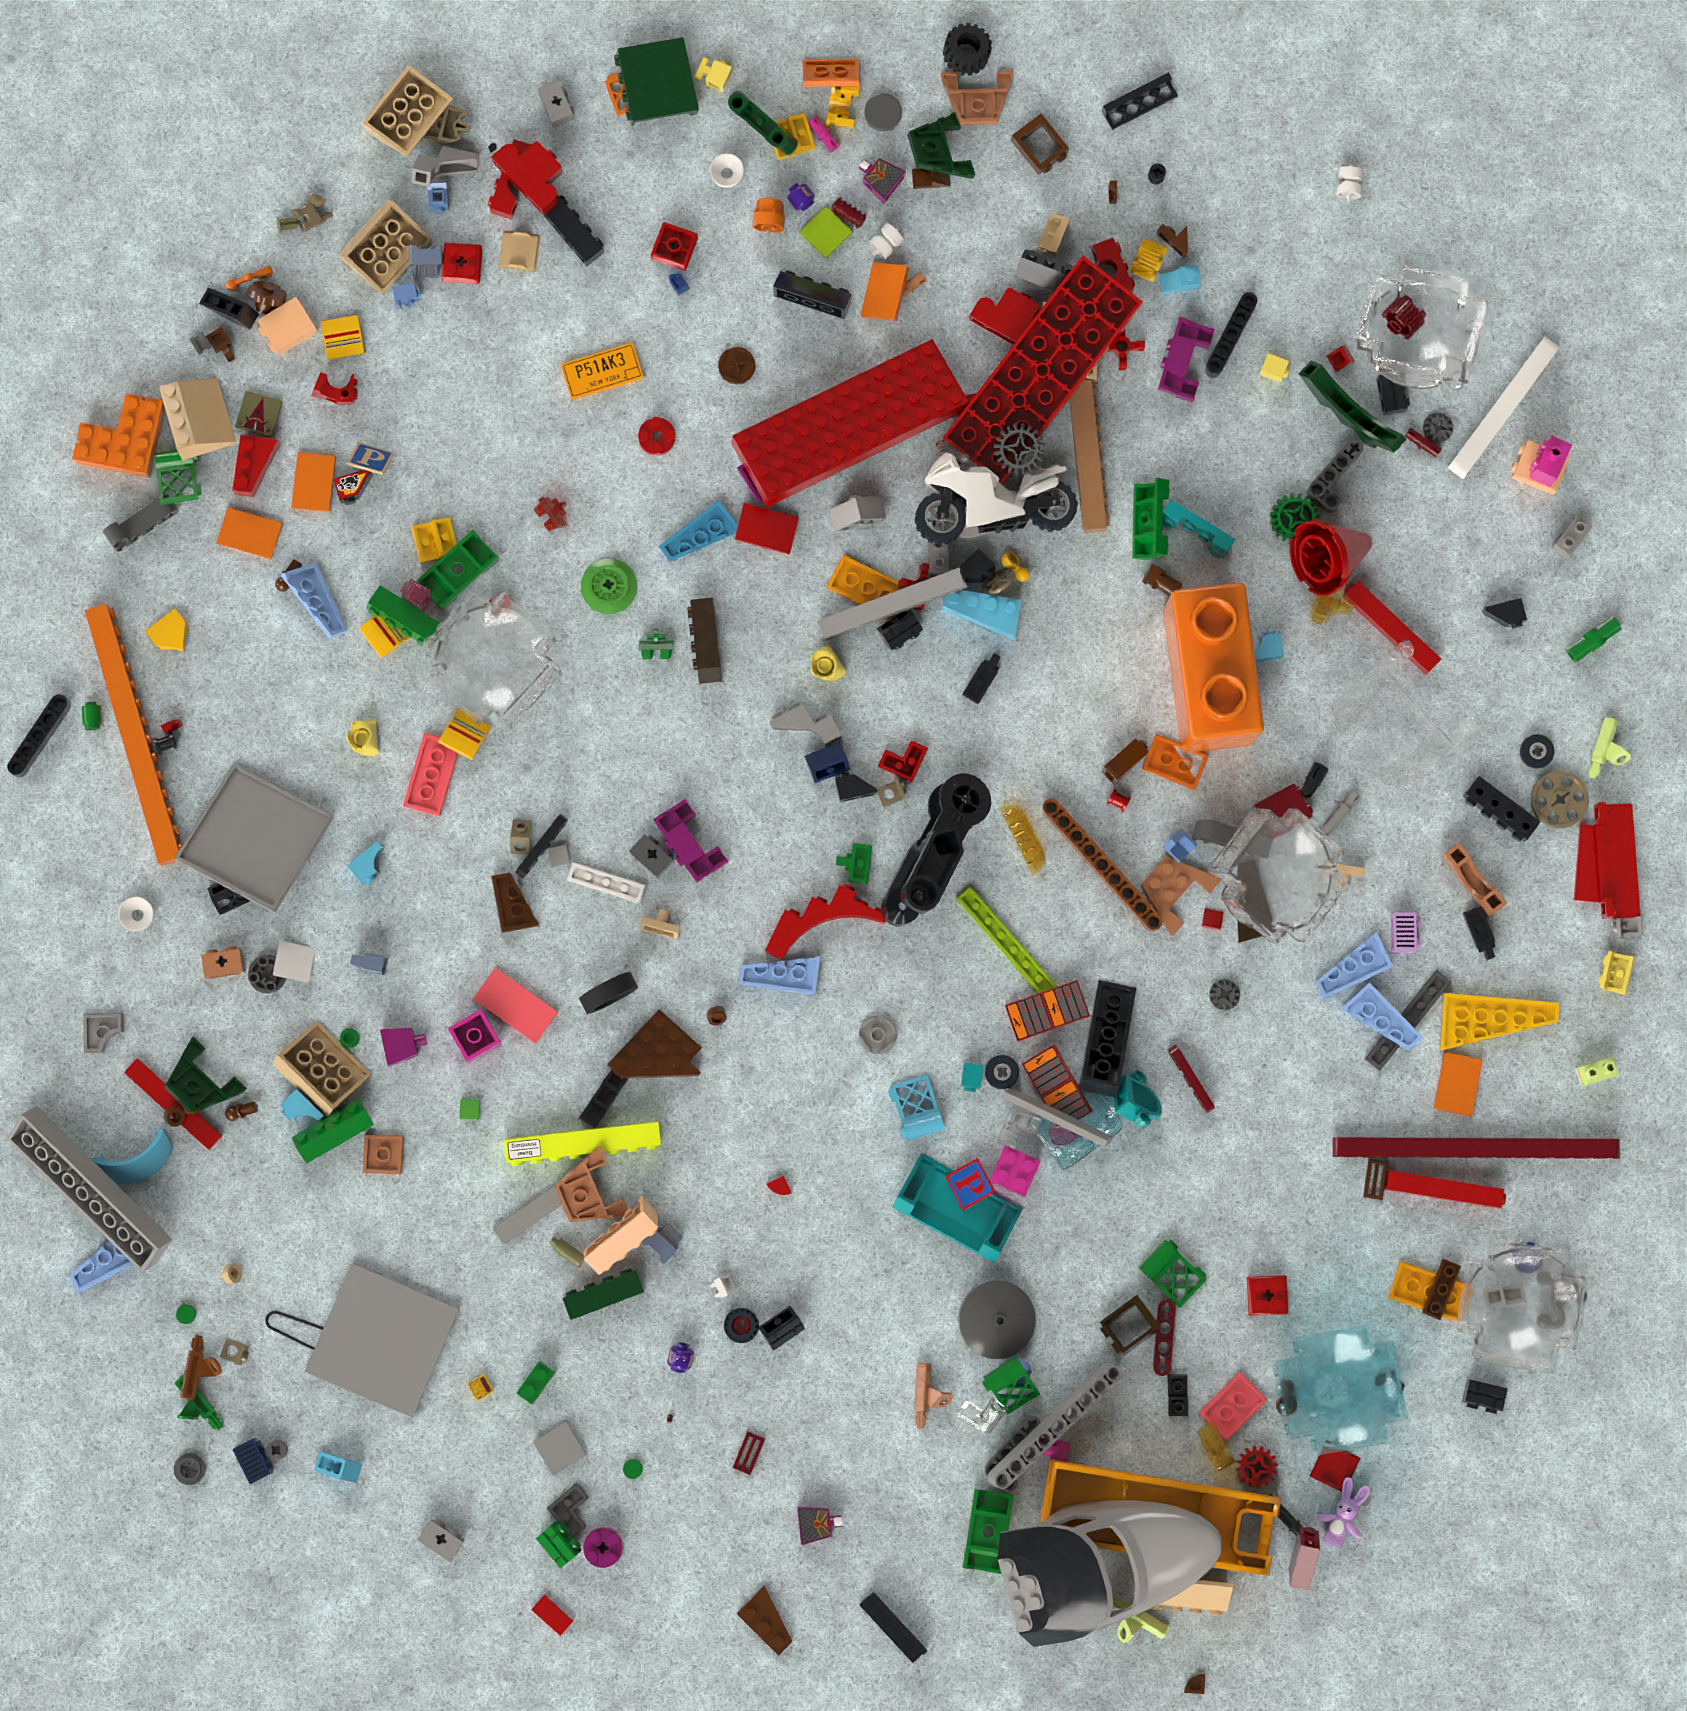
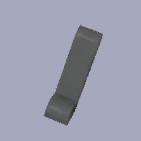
M1350 440L1307 489L1308 497L1314 500L1315 504L1327 513L1335 512L1340 505V497L1330 488L1362 453L1363 443L1360 440ZM1354 446L1357 447V450L1354 451L1349 457L1348 453L1351 450V448H1353ZM1337 460L1345 461L1346 466L1340 467L1337 464ZM1324 474H1332L1333 480H1326ZM1318 487L1321 490V494H1314L1312 488ZM1326 500H1333L1335 502V506L1329 507L1326 504Z
M158 498L121 524L117 522L110 524L103 530V533L113 548L119 552L123 550L124 546L127 545L128 547L137 541L139 536H144L152 531L157 524L160 525L177 514L179 510L174 503L161 505Z
M1208 819L1196 821L1192 836L1194 841L1198 839L1204 841L1203 843H1214L1261 858H1268L1272 842L1271 838Z
M1028 1416L1023 1420L986 1463L985 1473L987 1476L989 1474L988 1467L991 1464H998L1003 1459L1001 1452L1004 1449L1012 1451L1017 1446L1014 1442V1437L1017 1434H1022L1024 1438L1028 1436L1020 1429L1023 1427L1026 1430L1029 1427L1027 1423L1029 1420H1036L1035 1425L1038 1426L1041 1423L1039 1418ZM1031 1428L1028 1433H1031L1034 1429ZM1002 1475L998 1476V1483L1002 1480ZM1017 1479L1014 1481L1012 1487L1003 1490L1010 1492L1016 1489L1018 1484Z

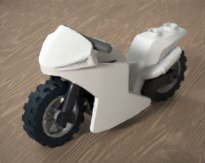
M944 453L934 462L924 479L926 487L933 489L938 494L932 493L920 502L915 512L914 522L917 525V531L921 533L920 536L923 539L926 538L929 543H936V545H942V543L949 544L951 541H955L959 535L960 538H973L995 532L999 534L1003 530L1014 532L1016 529H1024L1029 519L1032 520L1033 525L1039 526V529L1053 532V530L1060 531L1071 523L1077 513L1078 501H1076V494L1071 491L1072 488L1069 485H1064L1062 481L1058 482V477L1063 476L1066 466L1052 465L1046 469L1034 467L1032 468L1033 472H1026V475L1021 480L1018 491L1014 492L1005 489L998 482L999 478L987 467H971L965 471L960 470V465L969 461L970 457L968 454L955 458L950 453ZM1061 501L1064 502L1065 508L1058 506ZM938 506L937 512L932 507ZM1056 509L1063 511V515L1058 517ZM928 511H930L935 517L927 518ZM1049 513H1053L1054 518H1049L1047 516ZM950 514H953L954 521L948 519ZM945 522L953 526L947 530ZM937 526H941L943 531L936 530Z

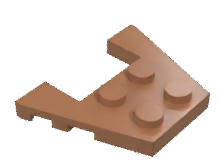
M997 71V88L958 89V73L941 72L940 76L959 124L998 125L1014 72Z
M1166 856L1141 886L1157 913L1161 916L1169 934L1173 936L1184 924L1169 910L1194 881L1208 893H1211L1221 882V879L1185 863H1178L1175 859Z
M601 1146L597 1147L554 1185L569 1222L595 1220L598 1218L607 1219L618 1216L624 1217V1212L628 1210L623 1198L604 1206L590 1174L591 1170L608 1163Z

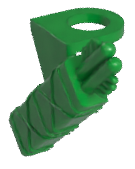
M183 1376L175 1382L176 1387L180 1391L182 1389ZM199 1389L196 1390L195 1399L189 1400L181 1413L177 1415L179 1419L199 1420V1415H201L204 1420L208 1418V1424L212 1429L214 1428V1430L217 1429L219 1431L220 1428H223V1419L219 1415L214 1414V1407L211 1406Z

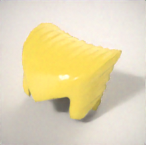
M831 645L823 646L811 655V673L814 676L826 681H835L846 674V669L836 656Z
M376 720L354 721L350 724L352 729L349 731L346 740L352 747V750L365 756L379 754L380 750L377 739L378 722Z

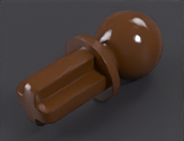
M293 559L282 573L301 568L302 564ZM282 577L275 581V587L280 592H285L290 588Z
M253 1101L246 1104L239 1103L237 1107L229 1106L225 1110V1117L229 1121H236L239 1117L243 1119L246 1115L257 1113L258 1104Z

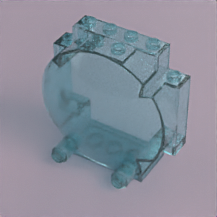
M1366 1325L1295 1337L1296 1341L1292 1343L1294 1353H1297L1298 1356L1276 1360V1365H1273L1275 1377L1279 1376V1384H1276L1277 1395L1282 1396L1283 1403L1279 1404L1281 1415L1287 1419V1424H1284L1285 1435H1289L1290 1439L1313 1436V1439H1311L1312 1450L1317 1451V1455L1388 1443L1385 1423L1408 1419L1393 1340L1369 1343Z

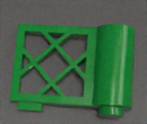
M177 450L154 453L160 504L166 505L198 500V495H202L201 484H197L195 469L196 462L199 461L198 456L182 461ZM191 470V475L187 480L180 476L184 471ZM170 473L173 477L166 483L162 480V475ZM177 479L184 483L178 490L171 486ZM189 486L193 489L194 494L185 495L182 491ZM168 489L175 492L171 498H164V493Z
M1171 1239L1169 1241L1164 1240L1138 1268L1181 1308L1204 1284L1206 1274L1198 1266L1194 1268L1177 1251L1179 1247ZM1179 1259L1184 1263V1272H1174V1264ZM1163 1275H1171V1286H1163L1158 1281ZM1174 1275H1184V1286H1174ZM1187 1275H1196L1200 1281L1195 1286H1188ZM1174 1289L1185 1290V1297L1180 1302L1174 1297Z
M1017 1356L983 1376L985 1380L982 1383L987 1392L991 1390L999 1401L997 1407L1002 1414L1006 1412L1008 1415L1040 1395ZM1025 1376L1022 1384L1016 1383L1017 1380ZM1008 1388L1006 1394H998L999 1391ZM1013 1389H1020L1018 1394H1012ZM1025 1389H1033L1029 1394L1023 1395ZM1009 1399L1015 1400L1013 1404L1008 1407L1006 1406Z

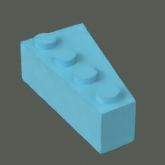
M959 590L944 596L942 610L1014 641L1021 600Z

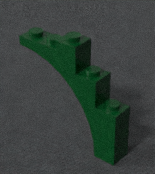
M1310 361L1299 373V376L1318 402L1332 409L1343 425L1352 428L1365 445L1372 448L1378 446L1394 453L1406 441L1403 434L1389 428L1357 404L1335 382L1321 364Z

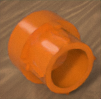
M761 198L757 200L752 227L763 232H767V230L773 233L784 231L785 214L783 202L774 198Z

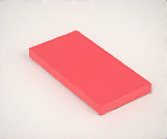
M424 733L403 807L440 816L458 753L438 742L440 737Z
M497 968L492 971L473 998V1000L535 1044L558 1014L555 1009Z

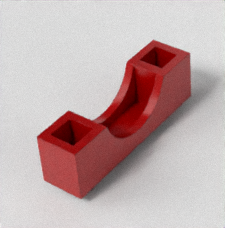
M516 139L512 142L517 147L519 155L531 146V144ZM501 173L500 179L497 178L495 181L494 196H490L488 207L490 213L512 220L518 201L517 197L509 190L510 180Z

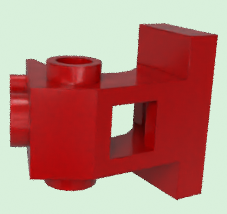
M320 372L311 396L320 397L340 406L353 405L354 400H357L358 390L354 388L358 380L354 379V374H352L345 387L335 388L328 382L327 374Z

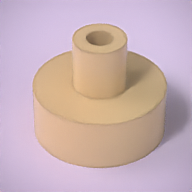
M237 1264L226 1265L223 1268L221 1277L228 1284L238 1283L242 1277L241 1268Z

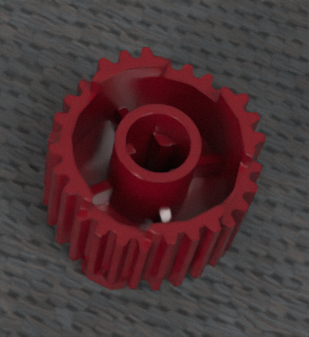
M1404 295L1402 298L1397 297L1381 314L1388 321L1387 329L1395 335L1401 334L1405 336L1404 339L1407 340L1425 323L1424 318L1426 317L1425 311L1417 308L1413 304V300L1407 295Z

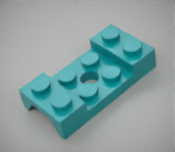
M1173 500L1169 501L1163 511V526L1168 529H1176L1179 523L1182 524V528L1189 533L1193 531L1198 534V538L1203 542H1211L1208 550L1217 559H1225L1236 540Z

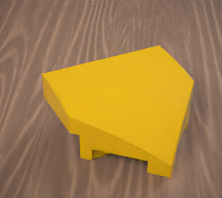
M175 608L145 630L155 646L160 647L161 650L177 649L178 651H185L186 646L184 643L189 629L187 623Z

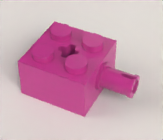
M1552 435L1548 440L1545 439L1536 453L1539 457H1536L1529 468L1531 472L1529 478L1551 487L1561 472L1572 444Z

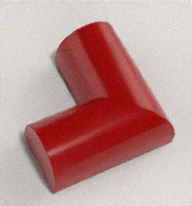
M911 740L903 757L885 750L878 768L912 783L928 748Z

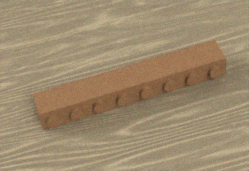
M1084 380L1069 400L1083 533L1105 532L1107 526H1110L1109 514H1105L1108 500L1107 496L1103 494V489H1106L1105 477L1102 478L1101 470H1104V461L1100 459L1099 452H1102V442L1098 441L1097 436L1100 433V423L1096 422L1095 415H1098V404H1094L1096 386L1092 385V380Z

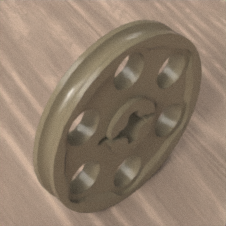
M1554 771L1541 777L1534 785L1531 792V807L1535 816L1545 825L1552 828H1567L1579 822L1586 814L1589 805V794L1585 784L1576 775L1566 771ZM1563 777L1570 778V787L1562 785L1561 780ZM1544 780L1552 782L1553 787L1551 790L1543 788ZM1575 792L1583 794L1582 802L1574 800L1573 795ZM1568 793L1562 800L1564 804L1558 803L1553 807L1551 806L1557 800L1556 795L1560 797ZM1538 797L1545 799V807L1540 808L1536 805ZM1568 810L1576 811L1577 817L1575 820H1570L1567 817ZM1550 812H1555L1558 815L1557 822L1549 821L1548 814Z

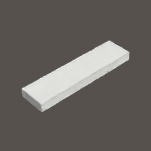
M575 862L572 863L567 881L639 904L646 887L644 884Z

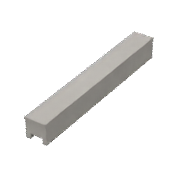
M961 568L951 570L821 619L817 623L821 628L824 639H832L967 588L962 573L963 570Z

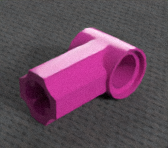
M1039 1438V1442L1041 1443L1044 1440V1438ZM1057 1440L1042 1455L1050 1457V1459L1067 1462L1071 1443Z

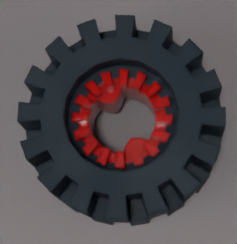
M746 1308L734 1309L725 1318V1333L729 1339L736 1343L749 1342L758 1333V1318L752 1311ZM739 1320H744L747 1323L744 1331L736 1329Z

